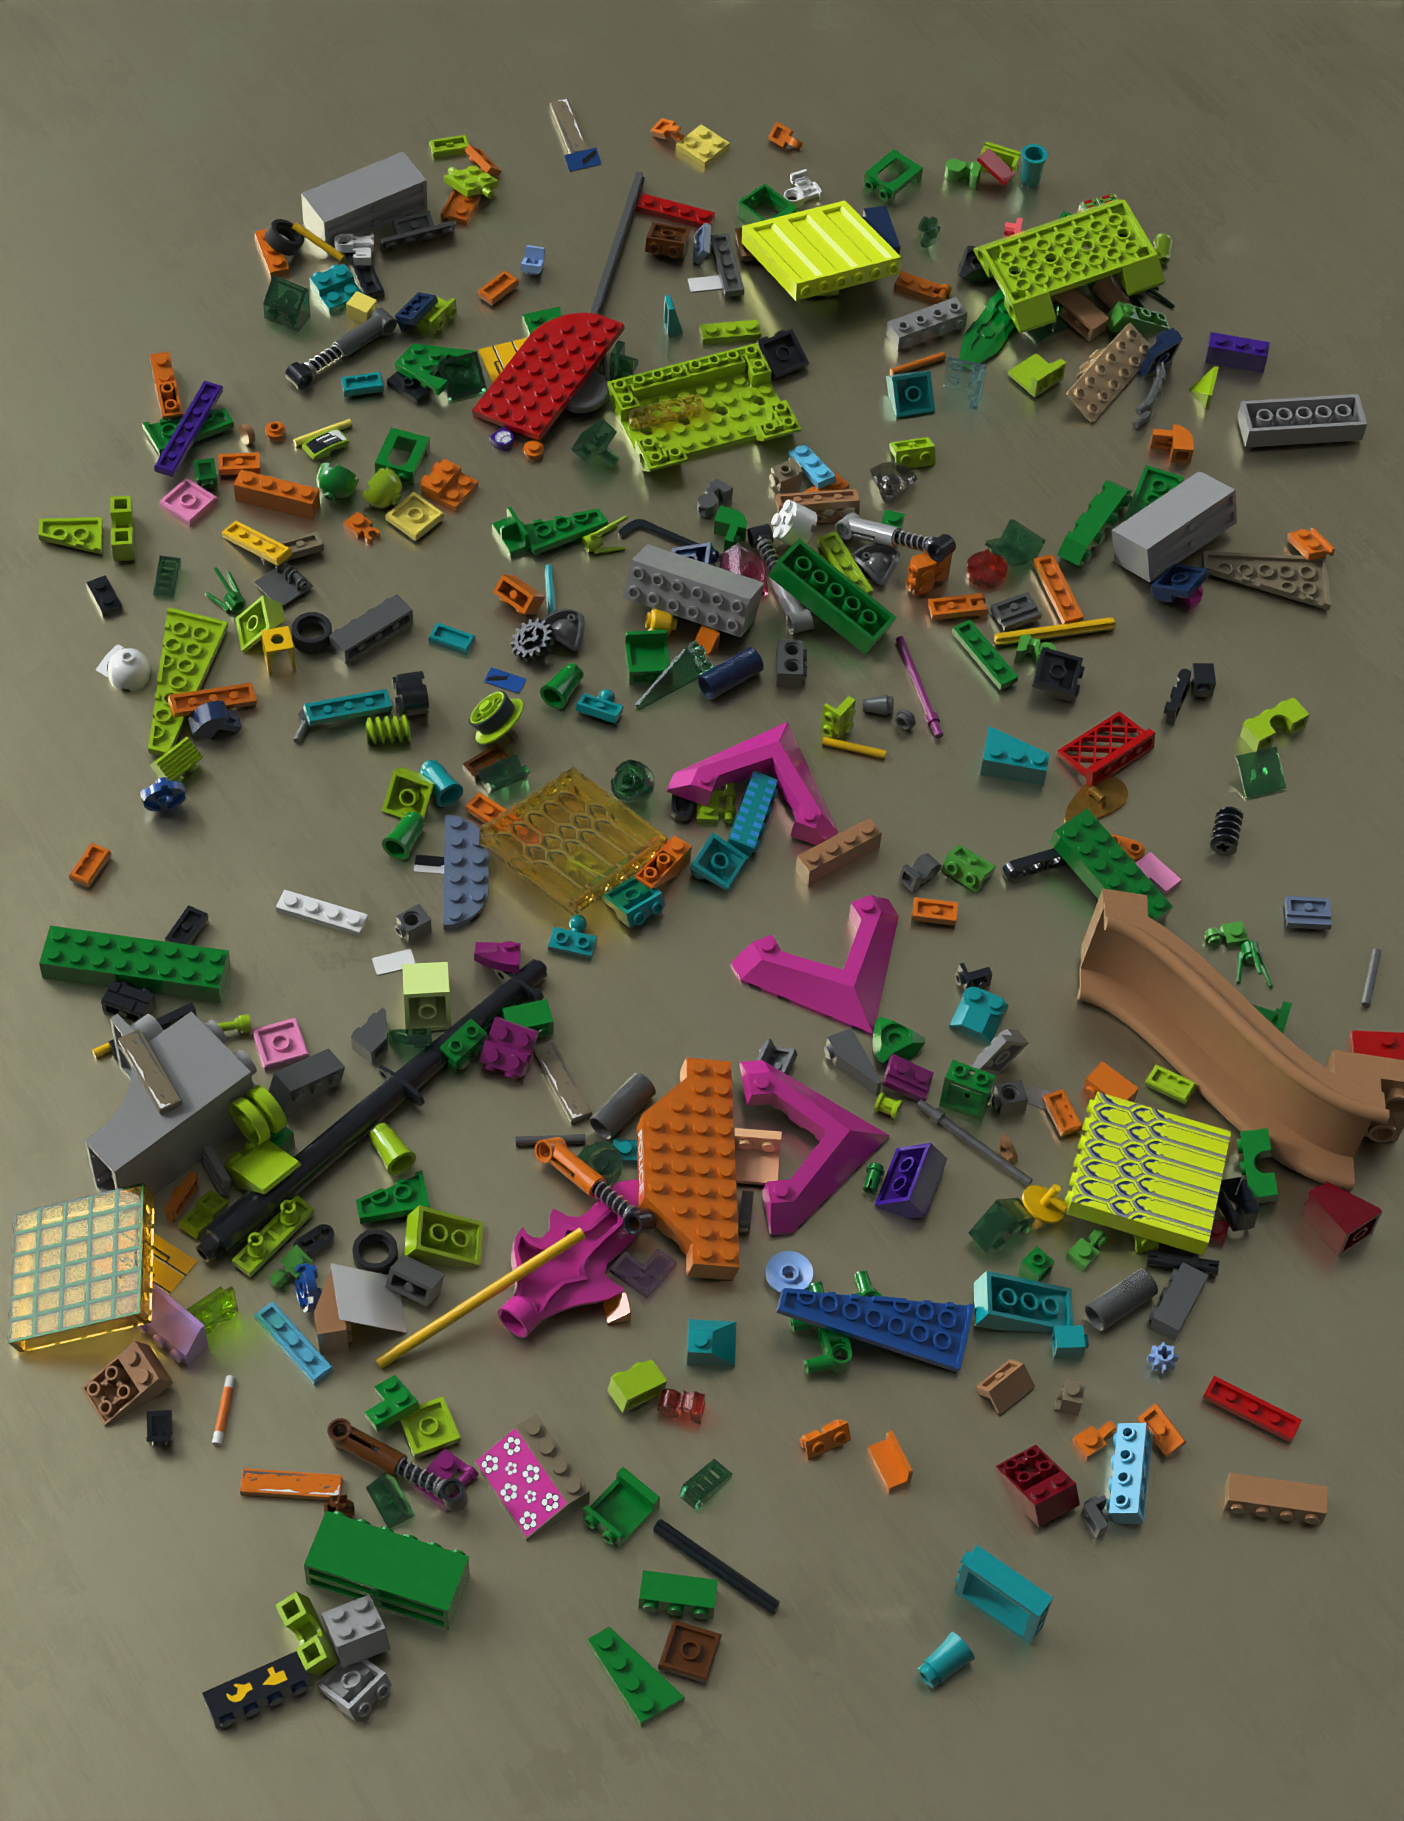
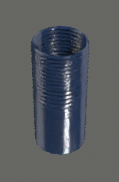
M748 647L699 675L698 685L702 693L708 699L713 700L763 671V660L754 648Z

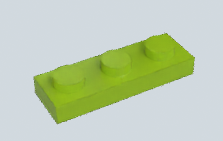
M758 319L700 324L699 327L702 345L761 339Z

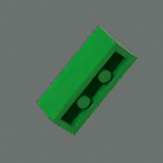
M643 1570L638 1608H642L650 1613L665 1611L674 1616L688 1614L698 1619L713 1618L718 1580Z

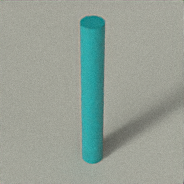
M548 564L545 565L547 608L548 614L556 611L553 566Z

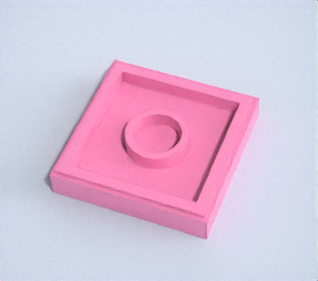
M186 477L159 501V507L188 526H192L218 502V499Z
M296 1017L252 1029V1035L265 1071L296 1063L309 1057Z

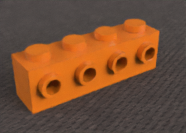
M240 470L234 483L235 501L311 520H314L320 507L319 489L312 486L301 485L292 481H285Z

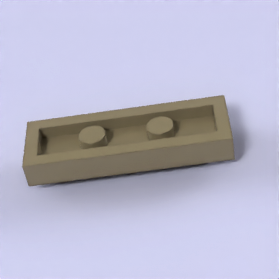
M317 531L279 542L292 550L293 555L286 559L287 561L324 550L323 542ZM260 557L264 567L275 565Z

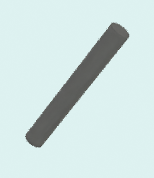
M1377 948L1373 949L1362 1000V1006L1365 1008L1371 1006L1381 957V950Z
M585 1134L515 1137L516 1146L536 1145L540 1140L553 1137L563 1138L566 1144L585 1143Z

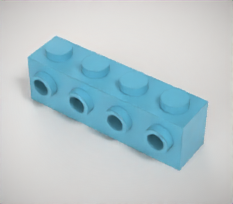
M1118 1423L1117 1433H1114L1113 1442L1116 1448L1115 1455L1111 1457L1113 1477L1109 1479L1111 1497L1110 1500H1107L1106 1507L1108 1515L1112 1517L1115 1524H1144L1153 1437V1433L1147 1423Z

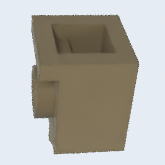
M791 457L789 461L771 467L770 482L773 486L777 487L779 492L801 485L803 470L796 460Z
M1066 1378L1065 1385L1058 1388L1054 1411L1078 1416L1086 1382Z

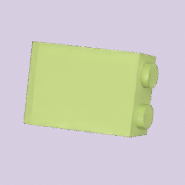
M448 962L402 964L406 1032L448 1030L451 1027Z

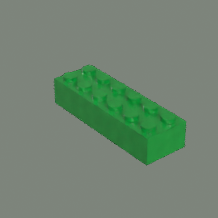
M798 539L782 555L768 575L865 655L887 633L897 618L801 539Z
M1088 808L1054 831L1049 843L1098 900L1102 889L1147 895L1148 917L1159 923L1168 916L1173 908L1171 903Z

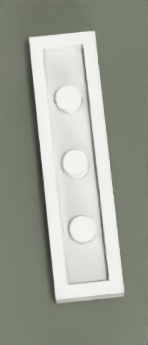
M288 890L283 891L276 905V912L358 937L361 936L368 921V914Z

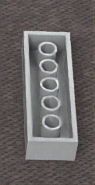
M1358 394L1241 401L1237 415L1245 447L1357 441L1363 439L1367 426Z

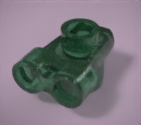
M924 216L918 225L917 230L923 232L920 244L924 248L930 247L932 239L937 237L941 229L937 218Z

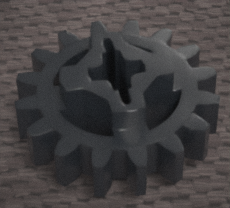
M537 618L533 622L532 619H529L527 625L523 622L521 623V629H515L517 634L511 636L514 641L510 643L514 654L521 661L525 659L526 662H529L531 658L537 661L538 656L543 658L545 651H551L549 646L555 644L552 639L556 638V635L553 633L554 629L546 620L541 621Z

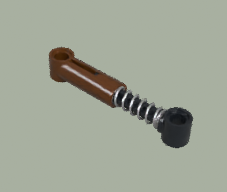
M337 1418L329 1424L327 1433L333 1447L337 1450L347 1451L393 1477L404 1476V1479L406 1481L411 1480L413 1485L418 1484L419 1488H426L427 1492H433V1495L442 1501L449 1511L457 1512L466 1507L468 1496L460 1480L455 1478L441 1479V1476L437 1478L434 1476V1473H428L427 1469L422 1470L419 1465H413L412 1461L407 1462V1455L351 1426L347 1419ZM346 1432L344 1436L337 1437L339 1433ZM452 1493H459L457 1497L449 1498Z

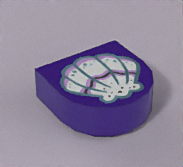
M502 427L489 436V442L495 447L504 450L511 448L514 443V437L506 427Z

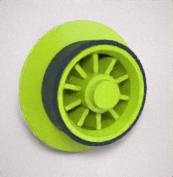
M504 691L494 692L484 698L475 707L469 718L470 725L477 730L476 741L479 744L485 745L498 740L505 734L512 741H515L519 735L513 731L512 727L523 713V701L518 698L509 699Z

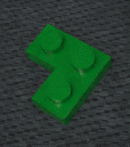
M393 1375L374 1386L376 1394L383 1402L364 1413L369 1423L379 1432L416 1411L420 1406L416 1398L397 1376Z

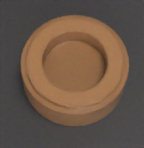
M248 423L238 427L239 436L245 445L255 441L254 430Z

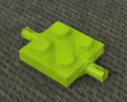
M450 166L448 168L449 174L444 175V183L466 197L481 194L492 199L494 192L491 190L498 188V180L476 166H469L463 170H457Z

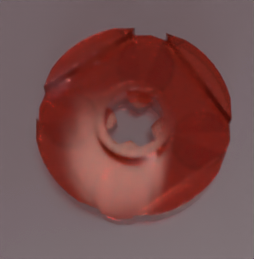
M993 549L977 552L967 560L966 576L974 585L980 587L981 584L987 586V588H995L1005 581L1008 565L1004 558L996 554ZM983 568H990L991 570L990 572L988 570L983 571Z

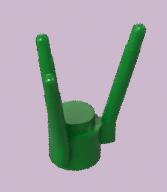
M214 567L215 573L228 593L224 596V602L209 592H206L205 595L220 605L226 612L230 610L232 613L241 611L245 607L246 600L242 597L231 573L227 572V576L234 591L219 569Z
M1244 942L1241 945L1242 952L1238 953L1239 961L1236 982L1238 984L1241 983L1243 961H1246L1248 964H1255L1259 975L1263 971L1269 987L1272 988L1273 983L1263 960L1262 952H1260L1258 942Z

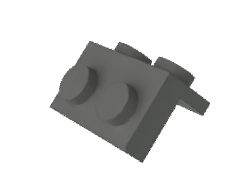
M766 1039L759 1050L756 1061L763 1060L789 1075L798 1054L795 1049L776 1047L771 1039Z

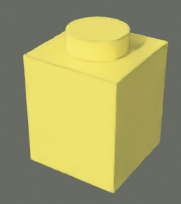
M358 291L346 303L347 318L361 324L368 320L373 311L377 309L376 299Z

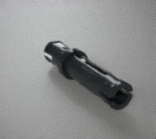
M1148 1250L1147 1255L1148 1266L1179 1269L1182 1263H1186L1204 1273L1216 1276L1218 1275L1220 1261L1198 1258V1255L1188 1257Z

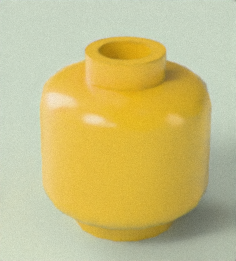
M654 608L651 612L647 613L645 628L649 629V631L656 629L667 630L669 636L672 630H676L677 618H674L672 614Z

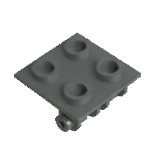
M287 560L279 566L276 565L275 569L254 582L269 598L282 603V607L313 587Z

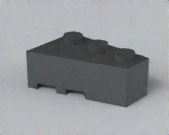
M328 1048L274 1072L268 1092L275 1098L286 1118H288L332 1087L337 1086L342 1081L345 1066Z

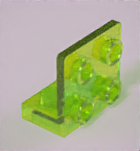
M220 1286L186 1309L205 1325L206 1334L212 1332L216 1325L222 1321L230 1320L238 1311L235 1289L232 1286L226 1290Z

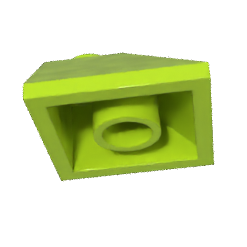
M262 595L235 618L242 651H248L262 639V630L276 628L285 620L282 603Z
M400 767L394 769L382 811L403 818L408 812H417L425 819L435 783L423 774L407 768Z

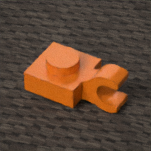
M663 118L650 130L654 137L667 139L671 136L675 141L680 142L685 137V135L679 133L681 127L677 126L675 121Z
M777 121L768 136L769 140L786 148L787 144H790L800 150L803 142L792 137L794 133L792 129Z
M1112 1420L1105 1423L1099 1430H1096L1092 1425L1074 1436L1072 1442L1084 1458L1088 1460L1107 1447L1105 1440L1116 1433L1114 1430L1117 1427Z

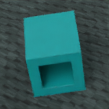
M1083 1325L1054 1326L1051 1336L1054 1358H1082L1085 1349L1089 1347L1088 1334H1084Z

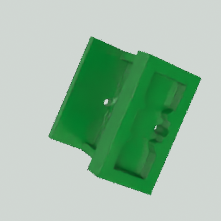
M893 149L864 173L863 187L893 205L895 195L910 182L915 185L921 182L923 167ZM886 167L900 175L892 182H883L878 178V174Z
M390 428L376 458L375 473L381 468L386 470L388 466L399 476L402 484L414 486L415 473L423 456L428 457L430 452V437ZM393 448L411 452L406 464L395 466L389 462L388 459Z

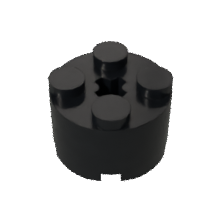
M423 671L397 674L396 677H392L393 689L396 695H398L394 700L399 716L405 715L408 717L429 713L427 687L425 684H422V679H425Z

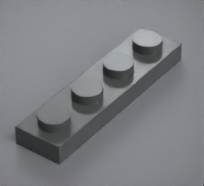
M729 233L711 235V248L724 296L744 295V286Z

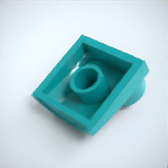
M712 832L689 868L696 878L707 879L719 887L728 890L749 856Z
M969 987L963 993L962 1000L949 1028L964 1032L991 1045V1041L994 1039L1009 1005L1000 996L977 987Z

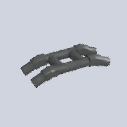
M1163 362L1156 363L1157 373L1153 377V386L1149 395L1135 409L1136 414L1140 415L1132 423L1135 429H1138L1151 419L1154 407L1163 392L1162 383L1166 379Z

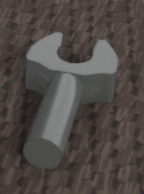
M304 709L298 713V720L302 723L293 739L297 744H301L310 727Z

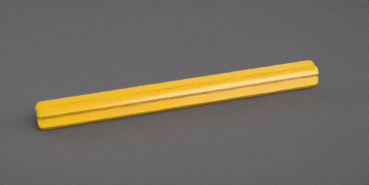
M1113 617L996 633L994 634V642L997 646L1019 643L1020 636L1028 634L1035 639L1042 640L1113 630L1116 628V622Z

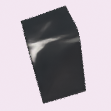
M1242 1177L1222 1180L1217 1205L1233 1232L1254 1228L1260 1212L1259 1204L1245 1180L1242 1179L1241 1181ZM1230 1200H1232V1201H1234V1202L1236 1203V1205H1237V1209H1236V1210L1234 1209V1207H1233V1205L1231 1204Z

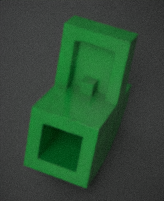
M720 505L714 520V534L725 537L724 553L732 555L734 547L738 548L740 541H746L747 521L745 516L738 510Z

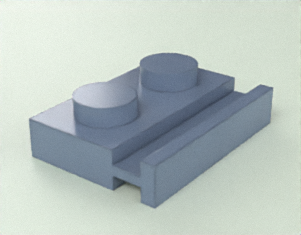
M1286 896L1284 901L1287 920L1286 928L1331 929L1330 898Z

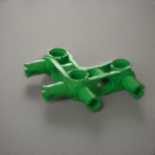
M866 1270L859 1271L854 1275L859 1289V1293L855 1294L865 1297L882 1296L873 1288ZM818 1281L809 1285L811 1292L825 1293L822 1282ZM790 1318L793 1332L812 1327L816 1329L824 1352L823 1356L804 1360L807 1374L823 1370L841 1374L849 1370L852 1359L849 1338H846L845 1335ZM841 1356L846 1360L839 1361L835 1357Z

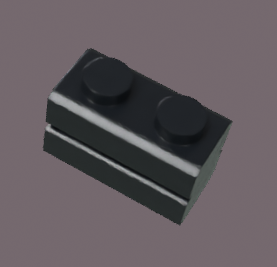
M111 981L107 992H105L101 999L103 1012L111 1015L118 1014L121 1018L135 1023L146 1014L152 1015L156 1007L155 995L146 988L139 990L125 981H120V983Z

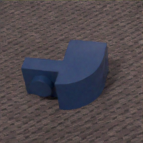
M224 701L205 703L188 717L192 734L203 738L211 739L219 729L238 733L242 728L237 711L227 709Z

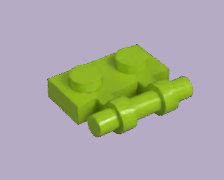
M726 784L725 791L714 790L708 807L697 803V824H718V817L725 818V822L728 824L733 823L734 816L736 815V807L734 806L736 791L734 790V784ZM719 801H724L725 806L719 807Z

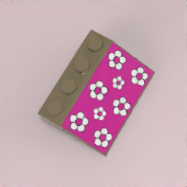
M537 1414L515 1426L474 1461V1464L526 1541L589 1504V1489Z

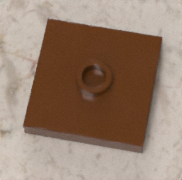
M673 1619L658 1669L707 1684L722 1634Z

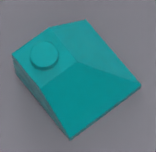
M930 371L886 376L888 396L896 417L935 411Z
M689 1319L687 1365L735 1367L736 1321Z

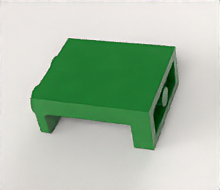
M656 629L626 632L625 651L629 685L671 683L672 665L669 659L668 631Z
M622 1467L616 1473V1480L590 1507L586 1505L583 1508V1520L591 1529L596 1528L601 1532L606 1542L621 1548L659 1508L660 1497L626 1468Z

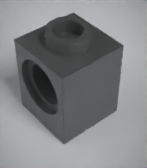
M420 904L396 916V932L401 938L404 937L408 944L432 932L431 919Z
M1022 1080L995 1085L994 1093L991 1096V1103L993 1108H997L999 1116L1026 1111L1028 1097Z

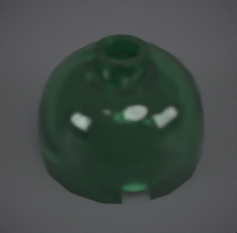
M630 759L622 762L615 769L617 773L614 779H611V791L617 799L624 803L639 804L646 801L652 795L655 787V777L651 769L645 764Z

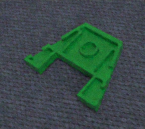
M413 343L394 362V370L411 380L417 379L421 382L422 387H430L433 389V393L439 396L447 388V380L434 375L447 361L468 366L475 358V351Z

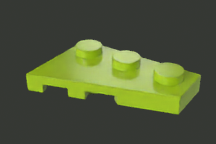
M102 517L39 519V540L102 554Z

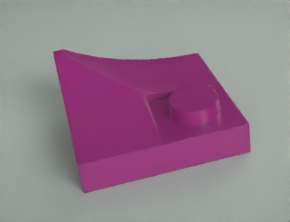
M512 941L503 943L476 942L474 961L495 970L519 973L521 943Z

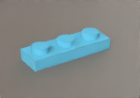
M806 444L788 451V457H793L803 470V474L817 489L836 482L834 473Z

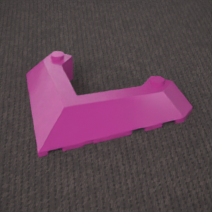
M788 722L675 772L667 789L668 793L708 807L714 790L722 788V785L731 782L734 784L749 779L753 770L763 774L769 772L772 778L778 780V789L782 797L793 809L792 813L796 819L790 834L791 837L817 846L838 834V830Z
M869 895L851 902L849 918L857 929V933L843 970L782 952L772 934L752 942L731 962V966L740 982L744 984L758 986L762 988L761 991L776 997L782 996L790 1000V1003L824 1017H831L834 1021L851 1028L855 1026L864 1030L866 1034L873 1036L899 915L889 899Z
M763 1060L740 1062L747 1106L770 1104L775 1109H780L787 1114L788 1118L802 1129L806 1128L815 1135L814 1138L820 1141L791 1179L767 1181L762 1191L769 1235L793 1234L890 1135Z

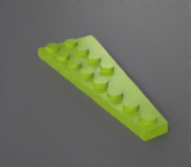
M168 607L157 678V691L155 693V705L152 714V727L148 743V752L150 754L162 756L175 746L188 716L173 718L167 700L168 696L201 689L228 629L227 621Z

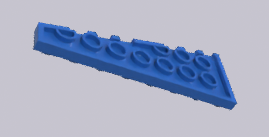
M783 1288L776 1313L958 1373L961 1369L975 1305H957L954 1302L934 1303L931 1300L911 1301L907 1300V1298L885 1296L865 1297L859 1296V1294L842 1295L836 1294V1292L819 1293L804 1289Z

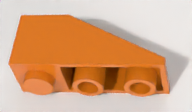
M674 835L634 878L650 889L658 887L677 876L690 863L692 846Z

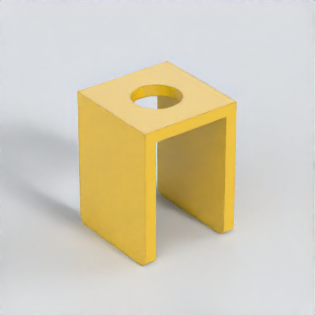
M289 626L262 630L263 653L268 674H272L270 653L287 650L292 669L295 670L294 646ZM275 636H281L284 640L280 644H274L271 639Z

